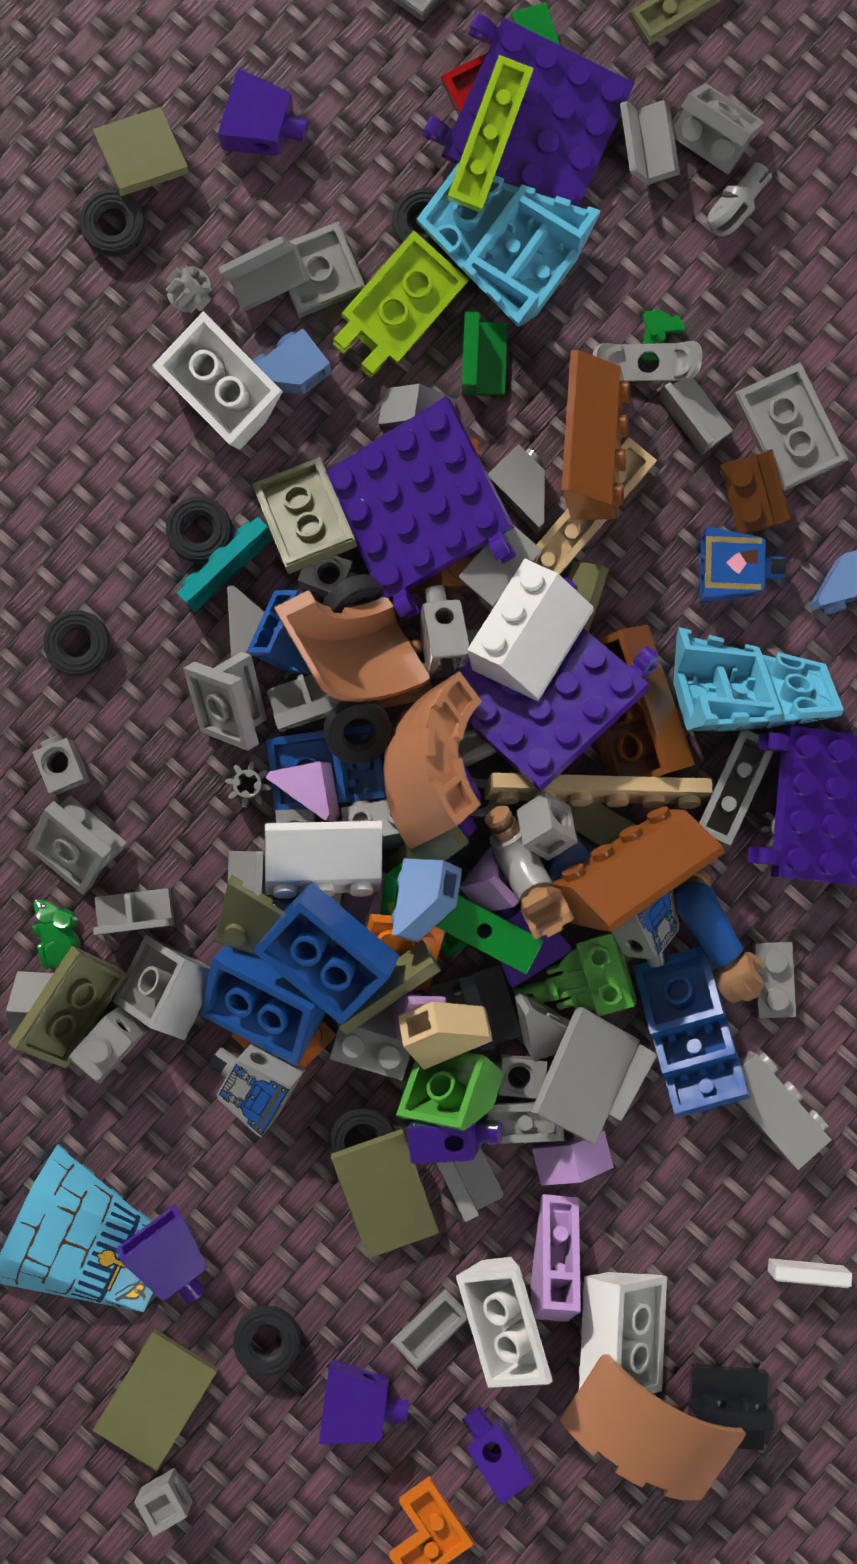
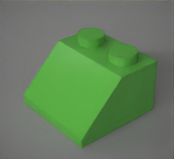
M467 1052L427 1069H423L415 1060L396 1116L411 1121L465 1131L493 1109L504 1072L485 1055Z

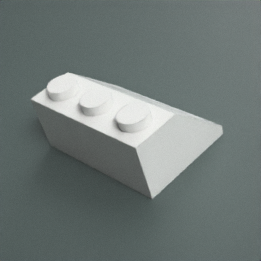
M204 311L152 365L229 445L239 450L266 423L283 392Z
M524 559L467 649L472 670L539 701L593 613L594 607L558 573Z
M382 821L265 823L266 895H274V897L280 899L293 898L300 894L311 882L329 897L334 896L335 893H351V895L356 897H365L372 895L373 892H380L382 880Z
M512 1257L481 1260L458 1274L456 1279L488 1388L547 1385L553 1382L521 1270Z
M615 1272L584 1276L579 1389L600 1356L609 1354L635 1381L649 1392L656 1393L662 1391L667 1276Z

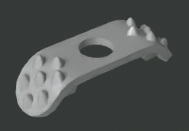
M697 341L663 344L601 343L593 351V356L621 366L624 380H629L630 382L689 380L696 377L702 365V348ZM648 352L656 354L659 358L658 368L651 373L642 372L638 367L640 356Z

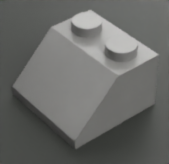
M145 935L127 971L128 975L112 1002L151 1029L185 1040L202 1006L210 967L188 954L151 936Z
M392 1005L347 1035L339 1028L330 1059L403 1081L410 1054L403 1047L402 1038H397Z

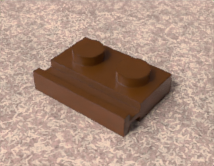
M773 449L720 465L738 533L749 535L776 527V525L792 522Z

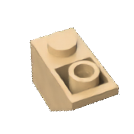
M430 1002L398 1016L403 1047L423 1069L493 1041L487 1012L483 1006Z

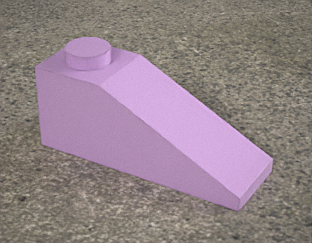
M546 1194L541 1196L531 1276V1308L535 1319L568 1322L581 1312L578 1197Z

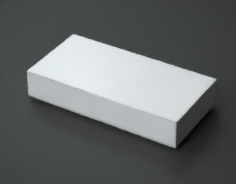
M769 1258L768 1272L776 1281L841 1288L851 1287L852 1273L843 1265Z

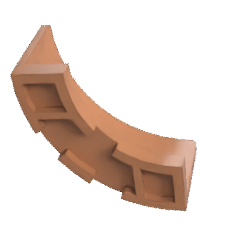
M308 590L274 607L317 684L331 697L351 702L381 700L406 693L430 681L427 670L397 623L394 606L389 598L382 597L363 605L346 607L341 613H333L329 606L317 602Z
M460 671L418 697L405 708L392 728L391 740L385 750L383 777L388 807L401 837L411 849L458 826L481 805L468 782L463 758H458L459 741L463 739L471 714L482 701Z
M609 1354L600 1356L559 1420L576 1441L592 1456H595L598 1451L618 1466L616 1469L618 1475L640 1487H643L647 1482L662 1488L666 1497L690 1501L703 1499L746 1436L742 1428L714 1425L675 1409L635 1381Z

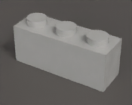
M741 730L699 822L727 850L733 843L774 752L759 750V735L749 730Z
M749 1050L739 1060L750 1098L736 1103L788 1163L799 1170L831 1141V1138L824 1131L829 1126L816 1111L812 1110L808 1113L799 1103L803 1096L789 1081L783 1085L774 1074L779 1069L765 1053L758 1056Z

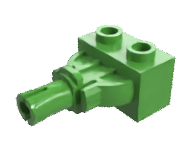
M612 932L580 940L576 943L577 948L566 954L560 963L547 966L546 968L548 975L562 971V974L514 987L515 997L519 992L525 995L533 993L534 995L529 997L540 1003L556 1001L569 996V999L557 1003L558 1010L568 1007H581L588 1011H596L598 1016L634 1007L638 1001L624 954Z

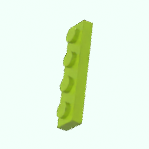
M498 56L447 195V200L477 212H482L534 68L507 57Z

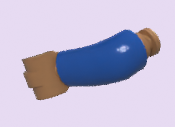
M700 870L676 889L674 899L677 913L713 965L718 968L714 973L715 982L725 999L731 1003L742 1000L751 1001L760 996V991L765 987L761 976L757 973L758 970L763 968V961L751 952L742 953L743 946L716 899L714 890L710 887V875Z

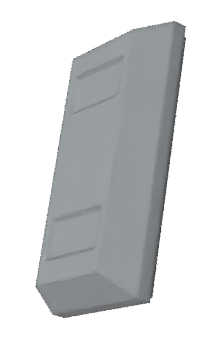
M445 1288L391 1342L418 1369L468 1321L466 1310Z

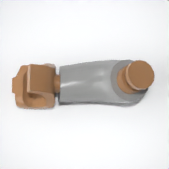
M503 805L492 809L484 820L486 825L491 828L490 844L493 847L494 856L503 876L520 902H522L521 912L534 939L536 940L545 934L550 937L562 931L563 925L574 920L573 913L560 889L554 887L540 856L523 847L519 819H515L512 816L508 806Z

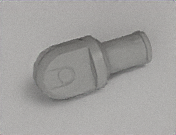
M756 162L737 186H727L722 192V197L707 216V224L709 228L713 229V233L721 237L733 233L746 217L753 213L755 210L754 199L772 179L771 172L764 176L768 171L767 167Z

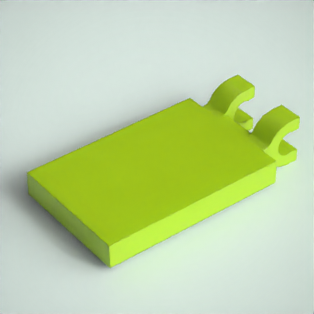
M413 231L342 312L341 317L348 323L333 339V346L344 355L357 338L373 352L363 361L360 370L372 379L388 358L395 365L402 360L467 285L469 279L420 235Z

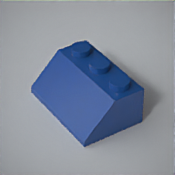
M313 882L286 908L253 950L256 955L341 1025L390 978L399 958L395 951Z
M225 946L212 959L200 1016L297 1066L326 1012L258 955Z

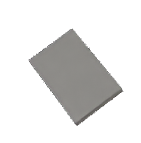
M801 362L734 393L735 402L760 453L773 449L784 491L848 461Z
M576 1007L531 1112L589 1143L596 1144L640 1040L585 1008Z

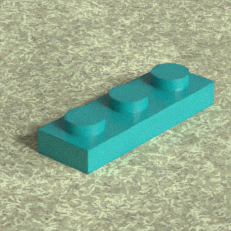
M259 517L252 522L243 524L237 530L235 538L225 548L220 547L211 554L208 564L198 573L194 572L186 577L177 594L194 612H197L274 539L268 526Z

